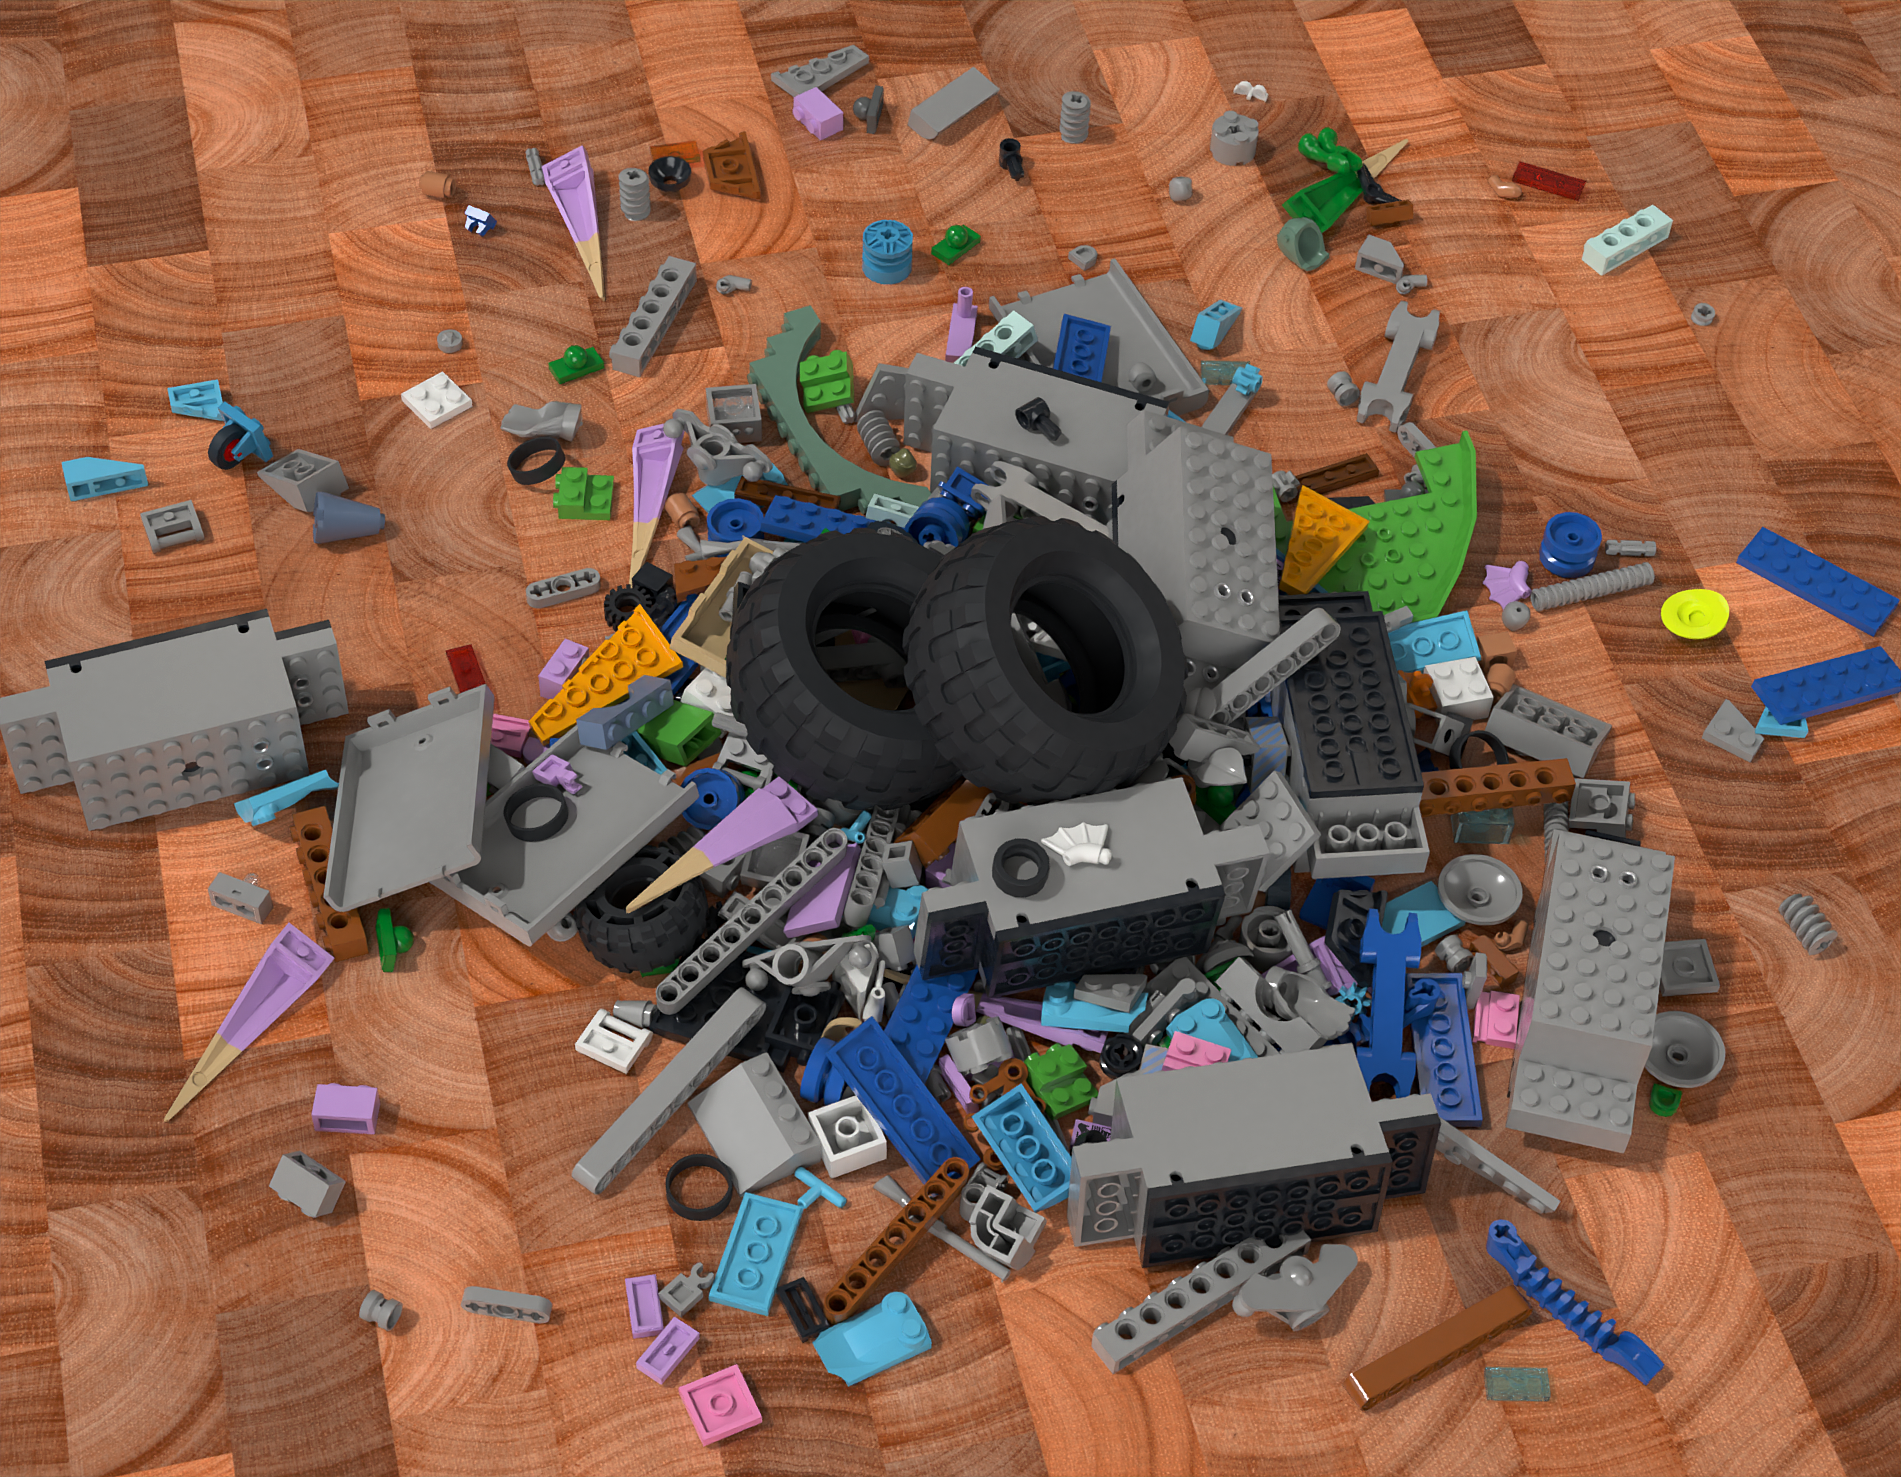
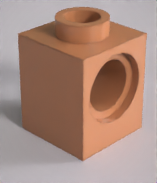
M1508 631L1478 637L1477 645L1481 655V660L1478 661L1482 673H1488L1490 667L1494 664H1506L1513 668L1517 650Z

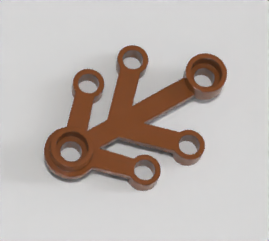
M1009 1058L1003 1061L996 1077L983 1085H974L969 1092L970 1100L975 1104H981L986 1100L987 1095L1003 1086L1002 1096L1022 1084L1034 1103L1041 1105L1042 1110L1040 1112L1042 1114L1046 1108L1044 1100L1036 1097L1026 1082L1028 1076L1026 1065L1016 1058ZM1016 1068L1019 1075L1016 1077L1010 1076L1008 1069ZM981 1090L984 1097L977 1099L973 1096V1092ZM976 1113L967 1114L963 1120V1127L967 1132L974 1133L979 1130L978 1126L972 1128L967 1125V1120ZM992 1147L988 1148L983 1155L982 1162L987 1164V1168L994 1172L1001 1171L1004 1165L1001 1161L994 1163L990 1160V1155L995 1152Z

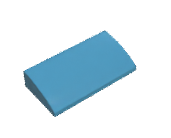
M1022 1084L971 1116L1035 1213L1068 1198L1072 1157Z

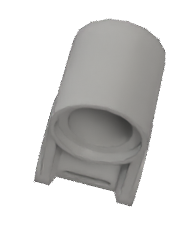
M984 1162L980 1163L961 1191L959 1206L961 1217L966 1221H970L976 1204L970 1203V1201L978 1202L987 1185L1004 1192L1009 1176L1005 1174L1001 1176L988 1169L987 1164Z

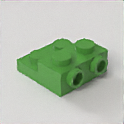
M834 350L829 356L824 357L812 355L806 361L800 362V383L803 386V408L806 413L854 403L853 362L847 351Z
M562 467L561 474H556L555 487L559 489V493H554L553 508H558L559 519L610 521L614 476L588 475V468Z
M1060 1043L1051 1046L1046 1051V1054L1040 1056L1035 1052L1025 1059L1024 1064L1028 1069L1026 1082L1035 1096L1044 1100L1046 1104L1045 1112L1052 1121L1090 1105L1091 1098L1098 1097V1091L1083 1073L1087 1065L1070 1044L1062 1047Z

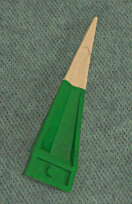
M1408 139L1362 161L1367 166L1373 179L1406 145ZM1349 170V173L1346 175L1337 173L1301 189L1285 201L1282 206L1292 218L1305 217L1313 220L1322 234L1332 226L1363 190L1357 173Z

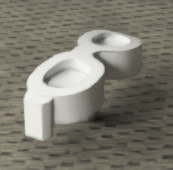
M1242 81L1236 85L1233 92L1234 94L1247 95L1246 98L1248 100L1251 99L1252 95L1264 102L1268 98V93L1262 85L1252 87L1247 81Z

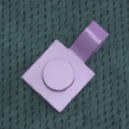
M553 754L532 771L536 780L555 787L561 784L571 794H575L582 788L579 783L574 781L578 776L573 772L571 764Z

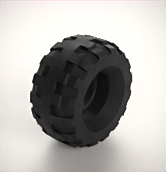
M645 845L575 907L573 914L580 938L587 951L592 952L597 961L608 968L614 967L619 972L632 973L633 971H641V973L653 972V969L662 966L666 968L674 964L676 959L681 956L685 957L693 950V945L695 942L700 941L704 933L706 916L709 915L708 901L699 875L655 898L650 904L638 908L631 913H626L627 905L678 861L682 855L674 853L673 850L665 847L657 849L653 848L652 845Z

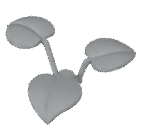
M1203 687L1187 692L1184 713L1210 720L1217 707L1216 698L1212 690ZM1181 714V715L1178 717L1177 722L1180 721V719H1181V717L1183 716V714ZM1227 747L1214 751L1210 755L1209 760L1205 759L1203 762L1190 759L1187 769L1170 758L1163 759V754L1161 753L1156 761L1148 766L1136 781L1124 788H1130L1139 783L1150 784L1166 778L1169 771L1167 764L1184 775L1191 776L1199 788H1206L1210 785L1230 786L1247 783L1242 755L1238 750Z

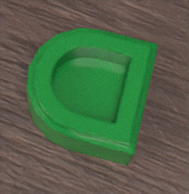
M1654 1083L1649 1098L1651 1110L1662 1117L1672 1116L1679 1107L1682 1091Z

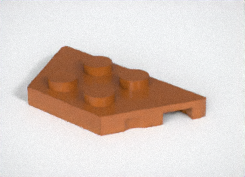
M746 131L739 133L738 139L731 142L726 139L717 146H711L703 150V160L710 189L760 199L759 184Z

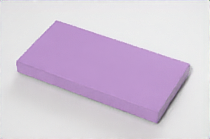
M857 843L847 845L844 859L790 908L784 928L787 938L839 927L861 853ZM815 860L807 863L810 867L821 865L820 862Z

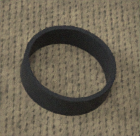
M547 436L537 437L519 445L510 454L507 466L517 483L533 485L554 476L563 467L565 454L555 438ZM544 450L556 451L555 455L541 467L530 471H516L520 463L532 454Z
M1476 730L1460 736L1451 746L1449 753L1450 769H1462L1460 758L1462 745L1468 737H1477L1484 740L1492 748L1497 765L1509 764L1508 754L1503 743L1495 735L1484 730Z
M539 783L525 786L511 795L504 806L503 814L509 831L514 837L522 841L535 842L547 839L559 832L565 825L569 812L564 796L558 788L549 784ZM550 797L561 802L557 815L544 825L535 828H521L511 823L516 809L531 799Z
M692 1154L683 1157L670 1168L666 1176L667 1201L672 1210L685 1219L693 1221L712 1219L721 1214L731 1201L733 1191L731 1173L728 1167L714 1156ZM706 1166L717 1170L725 1177L728 1183V1190L725 1196L715 1205L703 1209H693L680 1204L674 1199L670 1192L673 1179L687 1168Z

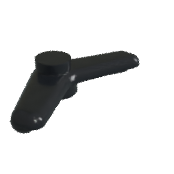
M1362 163L1361 169L1356 171L1364 193L1363 199L1366 203L1384 204L1401 201L1384 192L1382 187L1375 183L1367 166Z

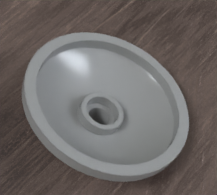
M1470 854L1457 857L1445 865L1438 879V894L1444 906L1459 919L1476 925H1495L1508 920L1517 912L1522 900V886L1515 872L1503 862L1485 855Z
M1667 1011L1657 1014L1653 1044L1644 1067L1660 1081L1676 1087L1693 1088L1712 1081L1720 1073L1725 1061V1046L1715 1028L1704 1019L1687 1012Z

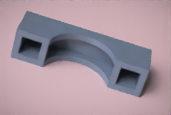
M643 675L628 685L630 698L628 701L612 707L593 708L576 719L580 744L607 750L674 705L670 680Z

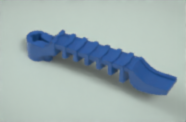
M1428 978L1420 979L1404 993L1403 1029L1414 1020L1433 1013L1441 992L1437 982ZM1360 1014L1356 1023L1351 1021L1348 1024L1350 1028L1348 1032L1333 1040H1327L1323 1046L1352 1043L1354 1051L1356 1047L1366 1044L1369 1046L1371 1017L1368 1018L1366 1015ZM1277 1043L1272 1044L1278 1052L1282 1050Z
M1496 1220L1490 1225L1486 1242L1488 1254L1506 1268L1515 1286H1520L1526 1291L1528 1297L1536 1299L1541 1308H1546L1552 1313L1554 1319H1559L1566 1325L1565 1328L1577 1334L1580 1341H1585L1590 1345L1594 1353L1598 1352L1603 1356L1604 1360L1621 1365L1645 1386L1664 1368V1363L1639 1337L1629 1331H1623L1619 1336L1614 1334L1616 1320L1612 1318L1605 1323H1601L1602 1312L1597 1310L1591 1314L1587 1311L1588 1302L1582 1301L1578 1303L1574 1300L1576 1292L1573 1290L1565 1292L1561 1289L1562 1280L1558 1278L1552 1281L1548 1278L1549 1269L1547 1267L1540 1270L1536 1268L1537 1257L1531 1253L1519 1237L1515 1226L1511 1222Z

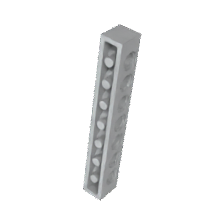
M1302 1230L1295 1235H1280L1279 1239L1282 1241V1245L1278 1248L1268 1247L1265 1239L1255 1240L1252 1237L1247 1238L1233 1248L1226 1247L1212 1261L1208 1263L1204 1261L1198 1264L1192 1273L1186 1277H1177L1160 1293L1153 1292L1148 1295L1139 1306L1125 1309L1113 1322H1105L1099 1325L1093 1332L1091 1347L1112 1374H1115L1233 1300L1254 1273L1268 1278L1270 1275L1278 1272L1282 1263L1289 1257H1302L1307 1254L1311 1239ZM1242 1259H1251L1254 1263H1246ZM1218 1274H1227L1230 1278H1222ZM1194 1289H1203L1206 1293L1200 1294L1194 1291ZM1170 1304H1178L1182 1308L1175 1309L1172 1308ZM1146 1319H1153V1320H1155L1157 1323H1156V1324H1149V1323H1147L1145 1320H1146ZM1128 1334L1132 1339L1126 1340L1121 1338L1120 1335Z

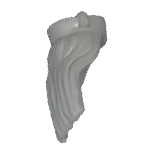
M552 401L540 409H532L514 404L508 414H505L500 429L525 438L547 436L556 440L563 438L572 442L579 427L583 425L581 405Z
M1273 966L1268 971L1265 977L1267 981L1263 989V1004L1267 1010L1277 1012L1279 1016L1288 1021L1302 1017L1308 1020L1327 1040H1333L1349 1031L1348 1024L1352 1021L1351 1017L1355 1015V1008L1333 999L1319 981L1277 966Z

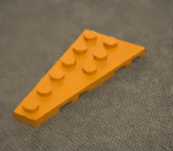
M1302 485L1278 588L1288 595L1308 594L1364 533L1370 521Z
M639 604L634 609V614L618 626L616 633L609 640H605L578 668L579 672L562 685V690L553 699H549L528 721L529 727L544 747L550 743V738H559L577 725L576 719L591 709L616 706L628 699V685L643 675L665 678L681 669L683 662L676 652L670 649L668 641Z

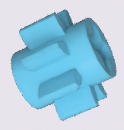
M1246 364L1245 368L1240 366L1236 370L1232 381L1233 384L1237 385L1235 391L1248 396L1250 392L1257 393L1263 381V376L1258 374L1260 369Z
M1353 982L1349 989L1341 986L1339 992L1342 996H1338L1335 999L1355 1008V1015L1358 1013L1366 1015L1367 1009L1364 1006H1369L1372 1002V999L1366 998L1365 993L1368 988L1361 989L1357 987L1356 982ZM1357 999L1358 1003L1353 1002L1351 1004L1348 1000Z

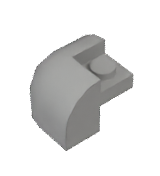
M987 1185L972 1212L969 1223L975 1245L983 1253L1015 1270H1020L1036 1252L1033 1247L1047 1220L1045 1217L1019 1205L1012 1196Z

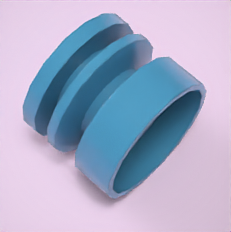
M880 220L866 227L863 232L862 270L867 278L879 284L890 285L902 282L908 278L912 272L913 234L909 227L895 220Z

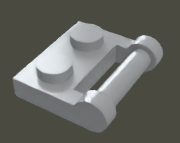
M191 500L140 513L153 554L161 552L162 548L195 539L197 542L205 540ZM192 527V530L157 539V536Z
M729 732L718 760L712 768L730 772L738 778L742 785L753 788L755 792L758 788L762 789L765 787L771 763L764 755H757L745 736ZM731 762L761 773L756 778L729 769L727 766Z

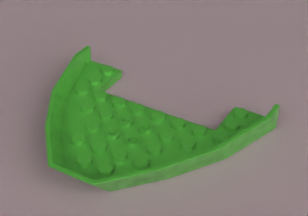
M1467 430L1462 431L1460 441L1457 444L1417 451L1414 458L1428 490L1427 494L1348 509L1369 520V525L1364 533L1318 582L1321 587L1328 593L1333 591L1337 593L1368 591L1373 611H1383V615L1407 606L1414 615L1411 623L1438 617L1461 573L1477 519L1476 450ZM1273 487L1276 548L1286 556L1293 520L1286 521Z

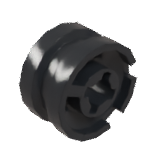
M1116 1034V1036L1109 1037L1104 1042L1099 1063L1103 1073L1109 1078L1115 1080L1128 1072L1139 1069L1143 1050L1139 1041H1134L1131 1038L1132 1036ZM1118 1054L1124 1055V1060L1120 1059Z

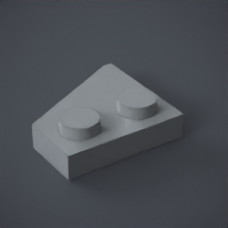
M1083 975L1074 990V999L1129 1013L1147 985V975Z

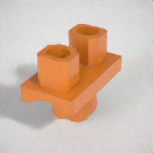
M1398 670L1397 673L1407 682V703H1412L1435 712L1438 706L1429 690L1434 683L1430 674H1422L1421 671L1406 673L1403 670ZM1414 710L1415 718H1421L1423 713Z

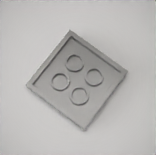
M1275 770L1219 826L1222 832L1235 829L1240 825L1251 826L1259 824L1270 852L1258 889L1263 892L1321 836L1283 774Z

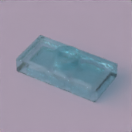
M1201 361V379L1204 384L1231 385L1236 370L1240 366L1245 368L1246 364L1250 365V361Z
M1485 1367L1484 1369L1487 1400H1550L1551 1394L1547 1368Z

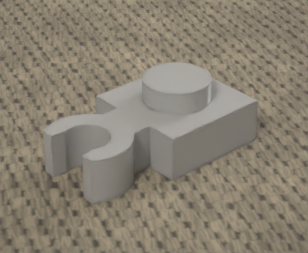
M701 1262L692 1267L691 1275L688 1278L680 1273L659 1292V1299L681 1318L703 1298V1291L700 1289L708 1288L714 1282V1273L712 1272L704 1278L698 1276L703 1271V1264Z

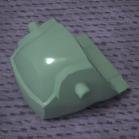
M1305 217L1290 219L1282 227L1279 234H1277V244L1281 252L1305 271H1311L1320 267L1329 258V253L1325 251L1321 231L1313 220Z

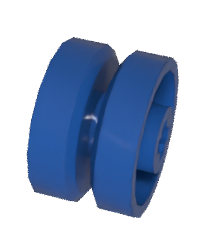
M937 497L923 502L909 519L904 530L910 533L917 540L918 544L922 546L926 542L939 540L945 545L951 544L956 547L968 538L970 523L968 515L960 505L953 500Z
M740 498L727 499L717 503L710 509L707 516L708 541L736 542L743 540L742 535L747 538L764 540V532L760 531L763 520L762 511L751 501ZM728 553V554H723V555H717V556H714V557H718V558H720V557H727V556L729 555V553Z
M1564 512L1555 515L1548 521L1539 550L1540 561L1547 570L1555 575L1564 578L1585 576L1592 570L1595 564L1597 552L1602 541L1601 529L1595 521L1580 513Z
M715 768L695 770L684 779L680 786L685 788L690 782L696 783L699 798L681 813L685 820L696 828L712 830L746 800L742 784L736 776L726 770ZM710 794L714 796L713 803L708 799Z
M822 1037L815 1045L801 1082L800 1097L802 1099L817 1103L824 1098L825 1106L841 1101L848 1084L824 1054L838 1042Z

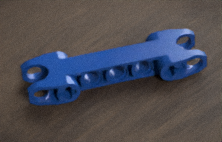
M1369 908L1365 930L1360 941V963L1374 964L1369 1048L1356 1047L1355 1055L1368 1093H1370V1085L1374 1082L1383 1081L1389 1083L1394 1088L1396 1098L1407 1097L1410 1095L1412 1082L1415 1077L1416 1053L1402 1051L1406 968L1418 969L1421 958L1422 938L1417 913L1408 914L1404 931L1400 934H1390L1382 929L1379 922L1378 909Z

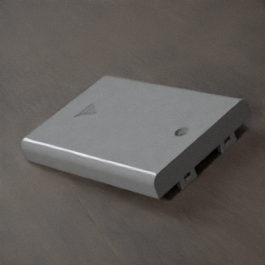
M1115 258L1110 261L1108 273L1088 280H1084L1081 274L1071 277L1074 284L1033 297H1030L1027 291L1019 292L1017 297L1020 301L1001 306L994 296L989 297V309L998 323L1014 310L1034 325L1038 341L1022 354L1028 362L1053 368L1063 315L1068 314L1111 326L1102 383L1170 402L1169 410L1177 416L1200 409L1208 400L1209 389ZM1139 362L1149 365L1156 375V383L1145 392L1137 391L1128 379L1130 369Z
M486 684L457 695L451 687L444 688L428 694V700L431 703L428 706L395 717L391 710L388 709L368 717L367 722L371 727L345 736L323 896L334 910L340 912L349 911L472 867L480 862L495 700L494 694Z
M576 725L486 801L480 862L472 867L430 881V883L522 943L532 946L699 798L696 783L690 782L685 788L680 787L671 781V779L674 780L676 778V773L669 769L663 772L662 775L656 773L624 754L623 751L626 752L628 746L621 741L607 750L581 745ZM551 754L569 762L573 772L578 776L574 781L579 783L582 788L575 794H571L561 784L556 786L562 792L569 812L568 819L563 828L555 835L541 841L527 842L514 837L509 831L503 814L507 800L516 791L525 786L542 783L535 779L532 771ZM550 797L531 799L516 809L511 823L521 828H535L544 825L557 815L561 802Z

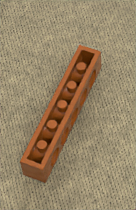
M1567 758L1422 772L1424 788L1419 809L1421 817H1428L1437 814H1456L1467 811L1480 812L1487 809H1508L1517 806L1564 803L1571 801L1576 782Z
M322 806L292 814L294 826H290L289 829L293 843L299 842L300 847L296 848L299 864L305 863L307 868L302 870L306 886L312 885L313 891L309 892L312 907H318L320 911L315 916L319 930L325 929L326 935L322 936L326 952H332L335 963L369 954L366 936L357 908L345 912L336 911L323 897L332 838V826L326 807Z

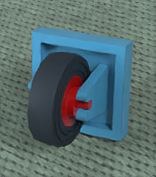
M224 401L218 407V410L225 425L217 432L209 445V460L218 468L225 470L234 468L250 453L255 454L265 462L273 457V453L269 447L271 443L263 433V425L255 418H248L238 406L233 407Z

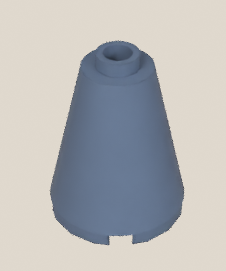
M317 492L315 495L313 516H315L313 524L314 543L321 544L377 535L379 530L385 527V514H380V508L326 492Z

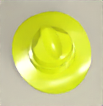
M1706 589L1686 590L1672 595L1664 602L1661 609V618L1666 628L1678 636L1688 639H1705L1717 635L1726 626L1729 619V606L1726 599L1715 591Z

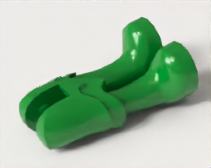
M1330 127L1322 129L1318 138L1311 133H1306L1299 141V152L1310 160L1326 163L1328 170L1346 175L1349 173V170L1356 172L1362 167L1361 158L1351 151L1350 148L1340 145L1336 146L1338 135Z

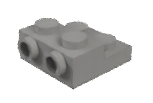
M1575 778L1576 786L1571 801L1569 828L1597 829V832L1625 838L1626 831H1632L1633 814H1628L1629 809H1635V793H1630V782Z

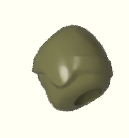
M902 448L897 453L892 454L889 459L891 470L899 478L909 476L917 468L916 459L906 448Z

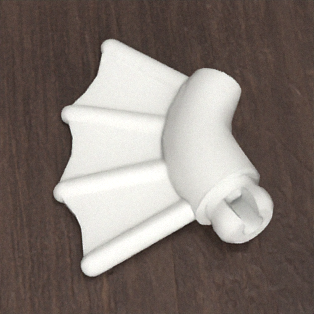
M1082 822L1073 828L1060 827L1053 836L1041 839L1042 844L1062 855L1064 862L1068 866L1079 862L1099 864L1100 862L1107 865L1112 857V851L1108 848H1103L1109 828L1107 824L1093 826Z
M881 960L879 963L874 988L870 991L865 1003L862 1016L864 1021L871 1016L874 1017L877 1023L882 1020L885 1002V991L882 989L885 969L884 960Z

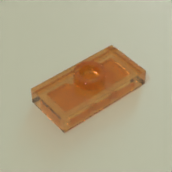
M696 140L650 146L652 162L665 156L679 157L688 163L700 162Z

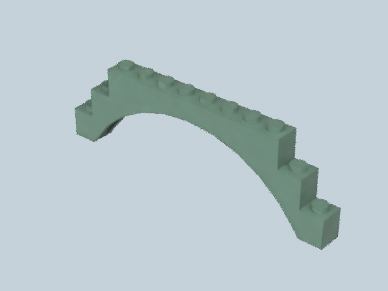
M811 305L784 313V324L781 325L782 333L767 338V348L764 349L765 358L749 362L747 380L749 384H756L759 402L765 404L770 420L776 422L780 436L782 438L785 437L791 454H795L798 458L800 469L803 472L806 471L811 487L813 489L816 488L818 492L841 496V503L838 509L841 512L858 506L860 512L866 514L874 493L920 507L931 495L927 487L893 481L860 468L841 457L823 442L808 423L799 403L797 381L800 375V362L805 361L816 343L821 339V321Z

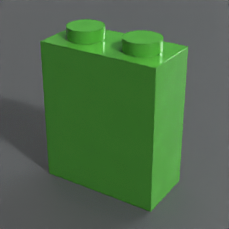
M673 700L674 705L636 731L658 758L686 767L718 738L722 732L719 728L712 726L713 712Z

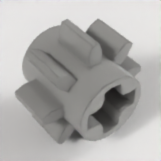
M1282 470L1272 474L1273 487L1278 500L1281 499L1283 502L1292 500L1298 492L1296 487L1300 485L1295 475L1291 471L1286 473Z

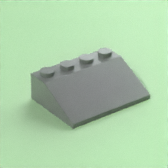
M1513 684L1511 690L1506 692L1493 707L1485 731L1495 735L1503 745L1513 748L1516 753L1522 756H1532L1539 759V761L1567 758L1573 776L1575 778H1584L1605 742L1612 725Z
M767 1052L739 1064L688 1102L690 1111L717 1158L728 1167L732 1176V1184L740 1197H743L745 1192L752 1193L794 1174L798 1167L807 1168L821 1162V1142Z

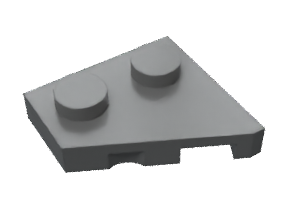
M1725 699L1702 736V739L1748 762L1752 761L1764 740L1760 734H1755V728L1727 699Z

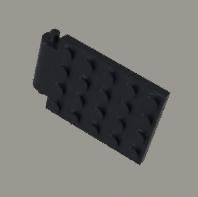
M701 938L700 941L695 942L693 950L685 957L681 956L677 967L706 942L707 939ZM743 951L677 1013L668 1015L662 1013L657 1008L649 1025V1030L654 1034L688 1043L733 993L742 987L766 1003V1010L760 1020L727 1056L747 1061L767 1052L777 1070L784 1073L791 1057L797 1058L799 1065H807L815 1045L822 1038L824 1029L832 1020L837 1019L846 996L843 991H839L841 984L834 980L830 982L831 988L829 990L819 992L817 995L804 996L803 994H792V989L795 986L780 982L766 970L764 971L768 976V984L760 991H753L747 986L745 981L750 968H743L742 961L758 955ZM708 955L704 958L709 963L719 959L715 955ZM687 974L683 979L687 982H693L698 977L694 974ZM668 993L662 999L670 1002L675 1000L677 996Z

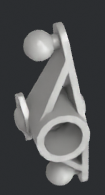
M677 409L672 415L673 419H669L664 423L663 431L669 438L675 439L680 437L683 430L688 433L691 447L687 449V455L697 467L700 480L707 485L719 486L725 484L731 478L744 475L746 480L755 482L762 477L763 473H768L773 469L770 459L753 444L741 445L737 442L735 436L722 425L714 424L711 427L704 425L692 411Z
M858 935L814 942L803 941L798 944H787L781 948L743 960L742 967L750 968L746 975V984L753 991L764 989L768 984V976L764 971L766 970L780 982L795 986L792 989V994H803L804 996L817 995L819 992L827 991L831 988L830 982L824 981L848 953L849 962L854 968L864 969L870 964L872 955L865 945L871 943V936ZM803 960V968L801 973L799 974L798 966L800 964V961Z
M1323 1244L1319 1260L1314 1264L1305 1257L1291 1256L1282 1263L1280 1273L1272 1274L1268 1278L1254 1273L1240 1289L1239 1294L1235 1296L1232 1304L1234 1312L1241 1317H1249L1255 1311L1268 1312L1289 1324L1293 1331L1301 1330L1316 1322L1330 1311L1326 1302L1358 1263L1357 1255L1352 1248L1346 1245Z

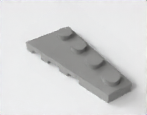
M851 45L828 53L827 58L811 59L809 64L802 67L794 65L788 67V71L782 74L779 71L771 73V81L793 97L815 87L822 92L868 64L869 55L856 46Z

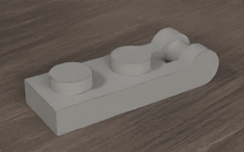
M1190 978L1182 979L1132 1034L1136 1042L1139 1041L1143 1051L1146 1044L1157 1045L1166 1027L1187 1006L1198 1003L1199 993L1195 982Z

